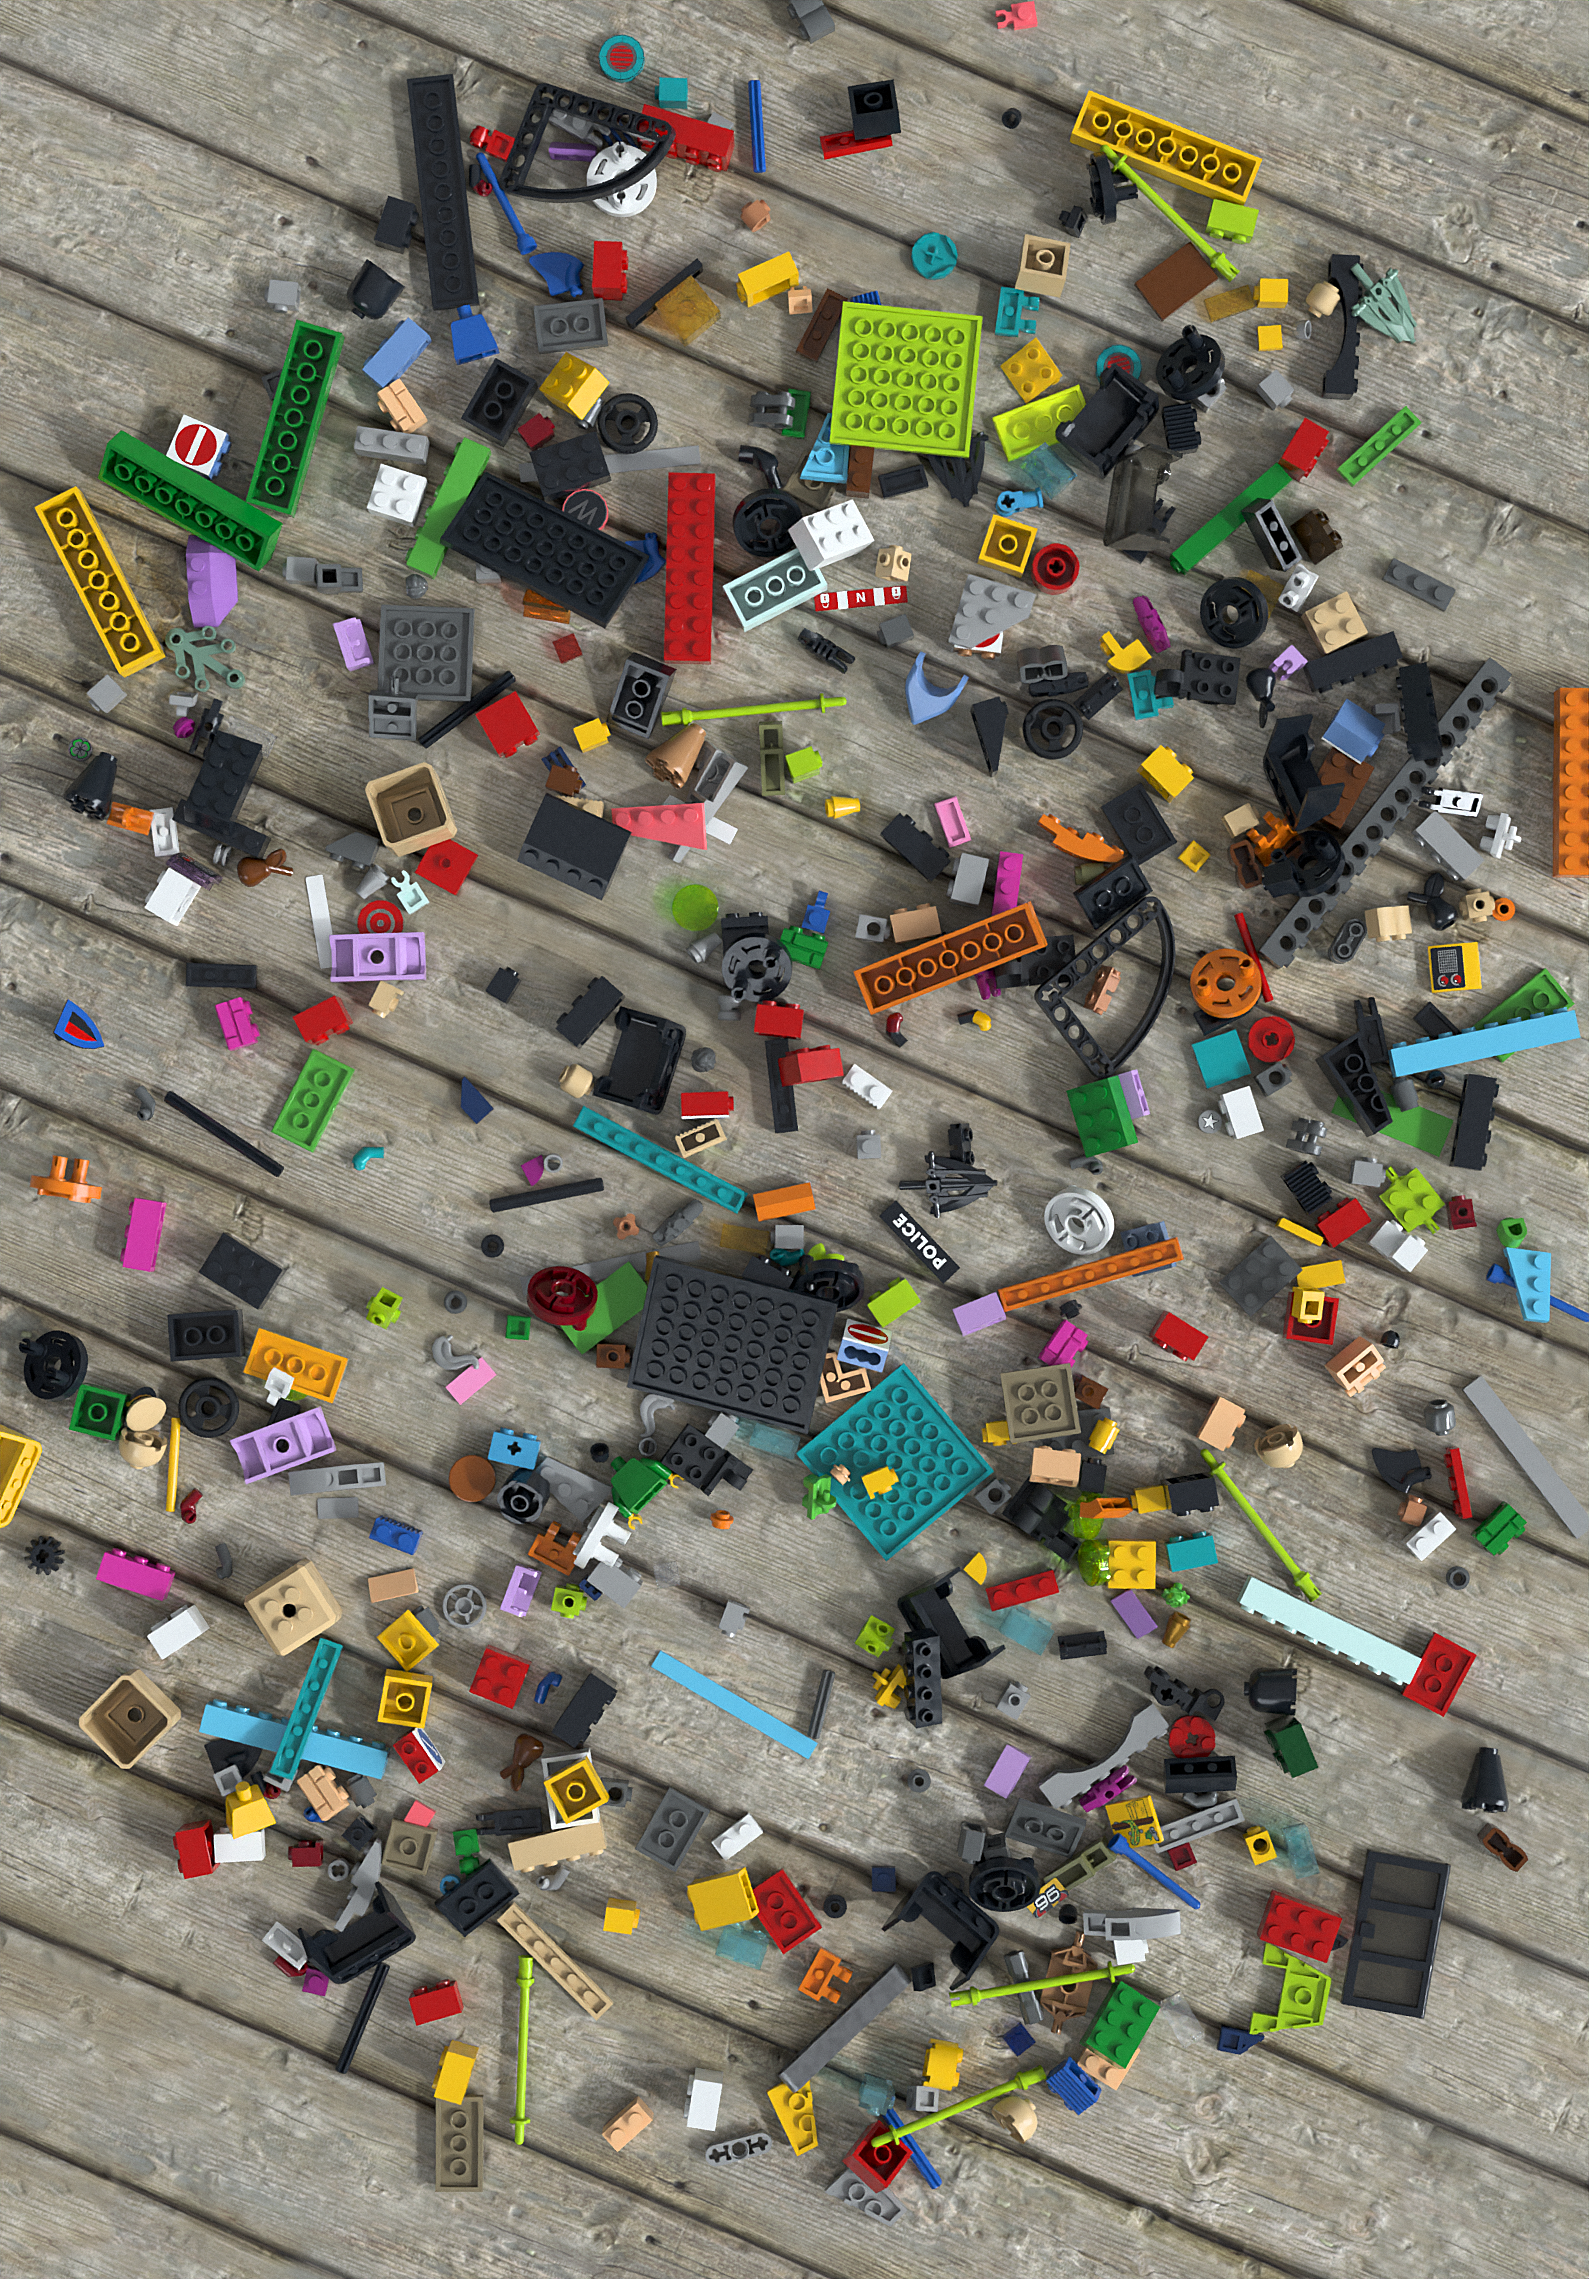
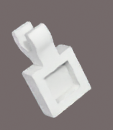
M274 1367L269 1373L264 1387L270 1391L267 1402L275 1406L279 1398L285 1399L290 1392L294 1378Z

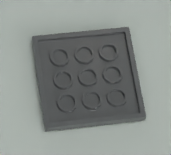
M381 605L377 690H389V677L394 676L395 679V676H398L399 690L407 693H418V701L470 702L472 694L475 609Z

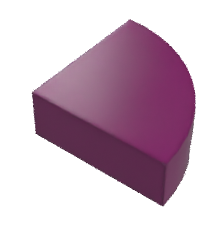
M542 1155L521 1165L531 1186L535 1185L542 1177L544 1171Z

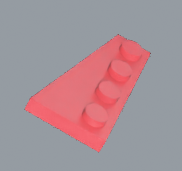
M704 803L611 808L612 823L631 831V836L707 850Z

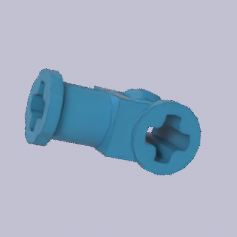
M1040 487L1035 488L1034 491L1023 493L1022 491L1002 492L995 504L997 513L1000 516L1009 517L1013 513L1024 511L1026 508L1037 506L1038 508H1043ZM1004 500H1007L1009 504L1011 503L1010 508L1003 504Z

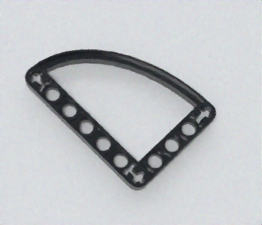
M541 83L533 92L501 174L499 184L501 189L509 195L547 203H578L611 196L636 184L651 173L668 153L675 139L676 132L664 120L548 83ZM548 92L554 98L553 100L549 97L542 98V94H547ZM565 96H569L570 101L568 105L565 107H561V99ZM585 102H589L588 111L580 113V106ZM603 109H609L608 117L600 120V112ZM552 110L655 143L649 153L631 169L599 184L573 189H546L524 185ZM536 112H541V119L533 123L532 116ZM623 115H628V123L624 126H620V118ZM648 121V129L645 132H639L640 124ZM655 129L662 132H665V130H667L668 133L667 135L661 136L657 132H655ZM527 134H533L532 142L524 145V137ZM524 156V163L516 167V158ZM509 181H515L514 185H507Z
M1154 896L1142 898L1035 990L1034 999L1090 1073L1096 1078L1106 1079L1110 1077L1134 1053L1158 1018L1168 995L1175 967V936L1169 915L1161 901ZM1147 902L1154 903L1152 906L1154 911H1146L1143 915L1137 911L1138 909L1139 911L1147 909ZM1131 915H1135L1138 918V925L1135 928L1129 927L1127 922ZM1155 918L1162 946L1161 968L1157 985L1138 1025L1125 1043L1109 1059L1062 997ZM1113 930H1118L1121 934V939L1117 943H1113L1110 939V934ZM1097 944L1101 945L1104 950L1100 958H1096L1093 954V948ZM1080 959L1086 963V969L1082 973H1079L1075 968L1076 962ZM1062 974L1069 978V983L1064 988L1058 984V978ZM1053 988H1055V989L1057 990V991L1051 992V993L1048 995V997H1049V999H1050L1049 1001H1048V1000H1042V997L1044 996L1043 993H1042L1043 991H1044V992H1049V991H1051ZM1059 1007L1065 1010V1018L1061 1021H1058L1054 1015L1055 1010ZM1073 1025L1079 1029V1036L1075 1039H1072L1068 1033ZM1089 1043L1093 1047V1053L1091 1056L1086 1057L1082 1049L1084 1045ZM1096 1059L1100 1064H1106L1104 1067L1105 1073L1098 1072L1100 1069L1099 1065L1096 1062L1090 1063V1061Z

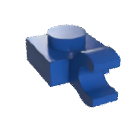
M819 891L815 906H807L802 928L824 934L830 914L829 910L824 909L828 893Z

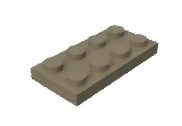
M465 2095L461 2105L436 2098L435 2192H483L484 2095Z

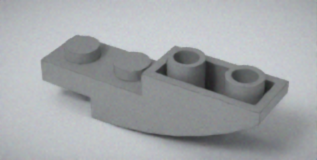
M384 1462L289 1472L290 1495L386 1486Z
M377 1838L374 1843L371 1841L368 1843L363 1851V1854L366 1855L362 1863L357 1861L350 1873L354 1875L351 1883L358 1886V1888L353 1886L346 1898L350 1901L347 1907L341 1906L334 1917L337 1920L334 1928L341 1932L354 1912L361 1917L364 1915L376 1891L374 1883L379 1881L383 1854L382 1839Z
M1133 1907L1132 1911L1085 1909L1083 1912L1084 1935L1106 1936V1940H1145L1181 1934L1180 1910Z

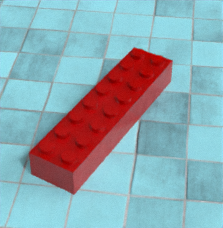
M668 472L665 664L711 665L716 498L715 473Z

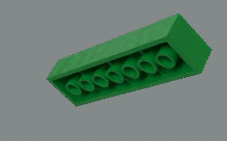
M296 320L245 501L248 504L295 518L345 337L342 333Z
M122 430L107 443L98 475L99 480L258 572L270 561L283 523Z

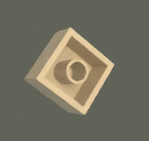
M1025 234L1019 254L1015 289L1060 298L1066 281L1071 243Z
M1347 591L1306 611L1301 616L1321 657L1363 638L1368 633Z

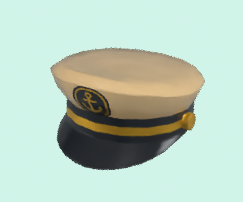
M151 1387L138 1389L124 1407L123 1415L127 1426L131 1430L139 1432L154 1427L163 1418L166 1412V1404L156 1397V1393Z

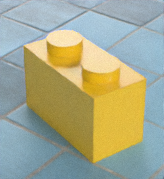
M609 1898L603 1931L631 1935L632 1929L637 1928L640 1909H636L637 1902Z

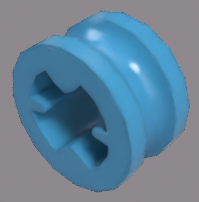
M448 1874L443 1877L440 1882V1891L443 1895L448 1892L446 1889L447 1884H444L445 1881L451 1882L453 1880L456 1884L461 1881L457 1875Z

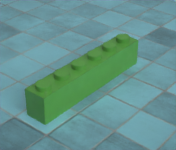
M465 437L462 443H457L453 453L455 455L453 463H448L444 471L446 478L443 484H439L434 494L436 500L433 506L429 505L424 516L426 522L416 532V544L414 548L410 547L406 554L405 560L409 569L433 580L435 579L448 551V547L440 544V538L480 481L492 454L490 448Z

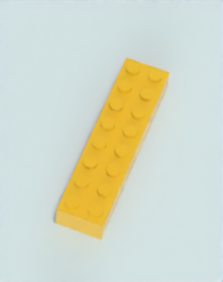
M1090 90L1087 93L1069 141L1093 152H1101L1100 147L1108 145L1120 158L1126 154L1127 158L1124 162L1131 167L1211 199H1218L1242 206L1245 204L1262 162L1261 158Z
M75 486L34 507L118 673L125 678L166 657L80 489Z

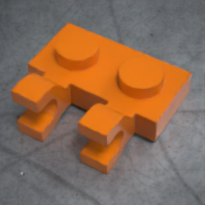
M1270 811L1262 817L1272 828V831L1266 837L1262 834L1259 835L1254 828L1246 834L1256 845L1253 849L1254 855L1264 867L1272 862L1270 854L1273 850L1281 849L1288 840L1297 835L1296 831H1291L1285 818L1282 820L1280 818L1276 819Z
M553 1520L546 1535L538 1533L527 1555L569 1576L575 1566L573 1563L577 1558L572 1553L582 1535L574 1531L566 1546L558 1543L554 1538L562 1524Z
M821 1947L798 1990L819 2001L821 1996H824L836 2004L841 1996V1991L827 1986L831 1977L835 1975L848 1983L853 1971L840 1966L839 1963L842 1958Z

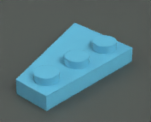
M832 413L827 414L800 479L843 484L847 482L849 446L829 444Z
M1504 1248V1255L1508 1258L1510 1265L1509 1272L1511 1278L1514 1279L1517 1289L1516 1296L1523 1320L1541 1323L1549 1322L1551 1253Z

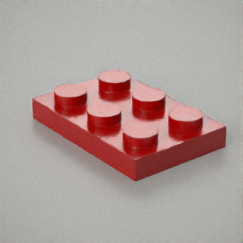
M1433 1632L1420 1656L1422 1660L1410 1685L1406 1683L1401 1694L1444 1717L1477 1655Z
M783 1868L752 1888L759 1909L757 1917L783 1954L822 1928L821 1923Z

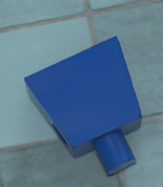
M470 305L457 308L460 320L451 323L453 350L457 365L499 354L497 343L483 315L473 316Z

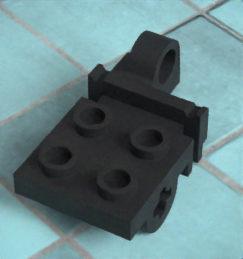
M1185 649L1181 654L1180 670L1161 669L1156 672L1154 695L1174 697L1181 700L1187 697L1186 700L1188 701L1197 700L1200 703L1210 705H1235L1241 658L1201 652L1192 653V650Z
M1073 934L1045 937L1047 946L1016 958L1017 962L1002 963L995 966L996 989L1043 984L1075 956ZM1065 974L1060 975L1058 978V984L1069 982V978Z
M689 1423L686 1424L660 1460L662 1464L696 1488H700L708 1497L722 1478L741 1491L747 1483V1478L753 1471L751 1467L736 1458L729 1451L726 1452L725 1449H722L707 1438L702 1431L694 1428Z
M1028 1476L1002 1514L1039 1542H1041L1043 1537L1046 1538L1043 1545L1069 1563L1082 1545L1079 1540L1064 1530L1077 1510L1070 1506L1066 1511L1064 1509L1067 1506L1065 1501L1040 1483L1029 1481L1030 1476Z
M1148 1665L1144 1671V1675L1151 1681L1150 1691L1159 1704L1171 1706L1177 1703L1181 1706V1710L1189 1715H1192L1196 1710L1214 1721L1218 1718L1225 1703L1224 1696L1219 1690L1209 1689L1202 1692L1195 1687L1191 1694L1189 1692L1190 1688L1177 1678L1174 1681L1170 1680L1171 1676L1157 1665L1154 1669ZM1169 1688L1167 1694H1161L1162 1689L1167 1690ZM1211 1694L1219 1695L1220 1702L1217 1706L1212 1707L1208 1705L1207 1698Z

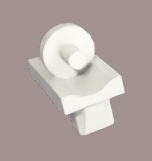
M1298 564L1278 600L1287 608H1291L1296 612L1300 611L1319 576L1307 570L1302 564Z
M1501 813L1500 816L1488 815L1486 828L1495 830V837L1483 836L1480 843L1481 850L1490 853L1494 858L1498 859L1501 858L1505 841V849L1507 850L1512 849L1513 843L1521 842V837L1516 836L1517 827L1511 826L1509 833H1507L1511 818L1506 813Z

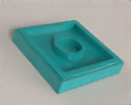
M1236 1029L1191 1045L1206 1089L1251 1074Z

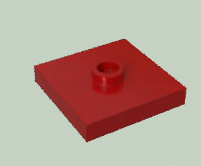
M448 839L429 846L414 873L456 896L479 855Z

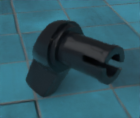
M740 445L739 462L754 465L757 470L763 472L768 488L774 489L775 485L776 489L782 488L783 484L776 468L779 462L774 454L760 447Z

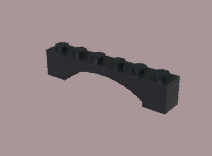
M1332 254L1328 262V283L1333 284L1334 287L1340 290L1338 294L1341 297L1344 333L1338 359L1332 370H1326L1323 375L1322 399L1350 400L1353 394L1357 393L1358 379H1354L1355 370H1358L1359 356H1356L1355 353L1356 347H1359L1360 333L1357 332V324H1360L1361 318L1359 316H1352L1353 310L1351 307L1358 304V301H1361L1362 286H1359V280L1350 268L1358 263L1364 269L1363 263H1360V255Z

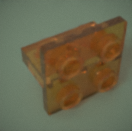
M526 589L522 603L524 605L523 617L564 624L570 623V610Z

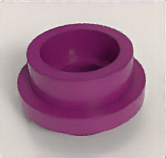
M188 717L180 718L173 726L176 737H190L194 733L196 724L192 719H188Z

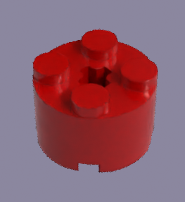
M1053 543L1047 545L1036 554L1032 563L1031 577L1034 586L1049 595H1059L1067 592L1074 585L1079 574V560L1073 550L1064 544ZM1053 565H1057V570H1059L1057 574L1053 573L1051 569Z

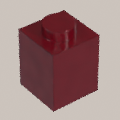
M540 412L517 429L519 435L531 451L538 450L555 437L553 431L555 428L554 424L548 416L543 418Z

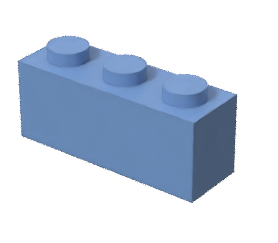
M409 317L405 322L402 320L397 324L394 329L395 333L390 338H385L379 345L380 350L374 356H369L363 364L364 368L362 370L364 374L381 390L399 379L432 342L430 336Z

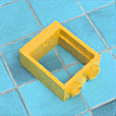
M788 251L738 274L736 292L741 303L745 301L749 308L785 292L791 287L799 285V272L790 252Z

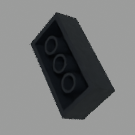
M218 730L185 803V821L230 835L263 760V745Z

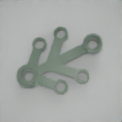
M205 626L200 631L189 633L180 628L171 629L166 634L165 643L170 650L175 652L177 663L175 673L180 679H187L191 673L189 667L186 666L184 651L192 655L196 674L194 685L198 691L206 692L210 687V683L206 679L204 664L225 677L229 687L233 689L243 687L245 676L241 671L237 669L230 670L209 656L224 652L227 654L233 653L236 645L231 639H224L219 644L197 648L190 642L202 639L212 641L216 638L217 632L212 626ZM211 629L213 631L212 636L206 637L205 632ZM175 636H180L181 640L179 643H173ZM228 642L232 643V648L225 650L224 645ZM181 668H186L187 670L184 676L179 674ZM232 675H238L237 682H231ZM200 681L206 682L205 688L200 689L198 687Z

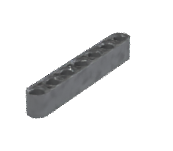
M896 1962L892 1963L778 2072L777 2076L793 2093L797 2092L911 1983L912 1979Z

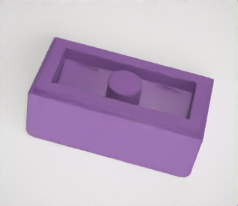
M551 142L549 155L550 159L592 162L597 155V147L592 144Z
M1131 1589L1124 1590L1110 1600L1137 1639L1157 1628V1625Z

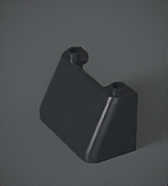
M1115 363L1110 368L1106 367L1099 377L1101 380L1100 388L1073 421L1061 422L1055 431L1056 440L1100 479H1104L1124 456L1126 448L1133 445L1159 410L1158 394Z
M620 1006L619 1011L615 1015L614 1022L616 1028L622 1031L609 1075H602L596 1079L593 1096L658 1115L665 1106L685 1041L686 1029L683 1025L668 1019Z

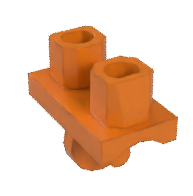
M112 802L110 816L106 824L148 835L154 813Z

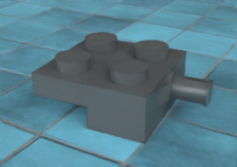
M394 676L389 677V690L370 691L368 705L369 738L416 741L418 693L400 691L398 676H395V679Z

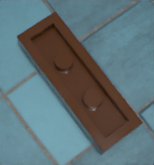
M827 288L796 349V353L816 363L818 362L842 314L843 301L848 302V298Z

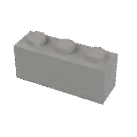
M357 426L354 450L360 456L426 465L430 442L427 436Z
M1436 810L1430 813L1411 832L1414 835V841L1422 848L1425 846L1431 852L1429 854L1430 857L1437 864L1442 863L1448 869L1446 873L1454 881L1457 879L1460 882L1465 880L1484 861Z

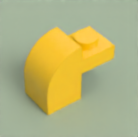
M1109 631L1101 636L1099 640L1101 642L1099 646L1106 656L1110 655L1112 657L1107 661L1106 666L1116 673H1132L1152 658L1138 639L1124 649L1120 647Z

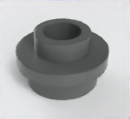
M451 1291L444 1298V1306L450 1313H461L467 1307V1297L461 1291ZM453 1298L460 1300L459 1306L455 1307L452 1305Z
M1455 1566L1448 1570L1446 1582L1452 1589L1461 1590L1469 1584L1470 1576L1465 1568ZM1455 1574L1461 1575L1459 1582L1454 1581L1453 1577Z
M915 1769L909 1773L907 1783L912 1791L921 1793L929 1788L931 1778L927 1771ZM917 1777L923 1778L924 1782L921 1785L915 1783Z

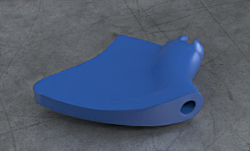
M548 252L530 257V264L546 280L551 296L570 291L572 297H576L578 294L582 295L580 272L585 265L579 259L561 252Z
M647 532L645 540L625 542L650 556L648 563L634 584L652 578L666 563V559L659 553L658 535L654 532Z

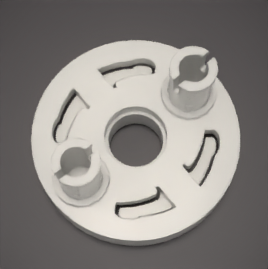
M616 142L613 146L599 152L592 160L587 172V186L599 184L623 174L639 163L646 154L638 148L626 145L624 142H621V145H619V142ZM655 169L629 188L607 196V198L603 197L592 201L601 211L611 216L629 217L640 213L654 198L657 188Z
M1069 1185L1066 1189L1059 1191L1050 1200L1045 1209L1044 1219L1048 1233L1060 1247L1078 1255L1094 1254L1100 1251L1112 1237L1114 1219L1109 1207L1098 1195L1087 1189L1079 1188L1076 1185ZM1072 1217L1080 1219L1084 1224V1228L1078 1227L1073 1222Z
M608 1502L605 1509L599 1506L587 1527V1531L583 1534L572 1553L577 1556L573 1564L584 1569L589 1559L594 1557L610 1568L613 1567L619 1554L602 1546L600 1540L603 1536L607 1535L624 1546L629 1539L631 1532L613 1523L614 1520H612L619 1507Z

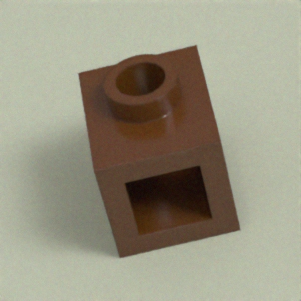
M564 764L563 768L552 765L545 787L559 794L574 797L575 793H580L583 781L580 780V774L576 772L577 768Z
M598 1343L596 1368L625 1369L626 1364H630L631 1350L626 1349V1344Z
M1081 1375L1080 1379L1076 1377L1073 1381L1075 1398L1098 1409L1108 1388L1084 1375Z

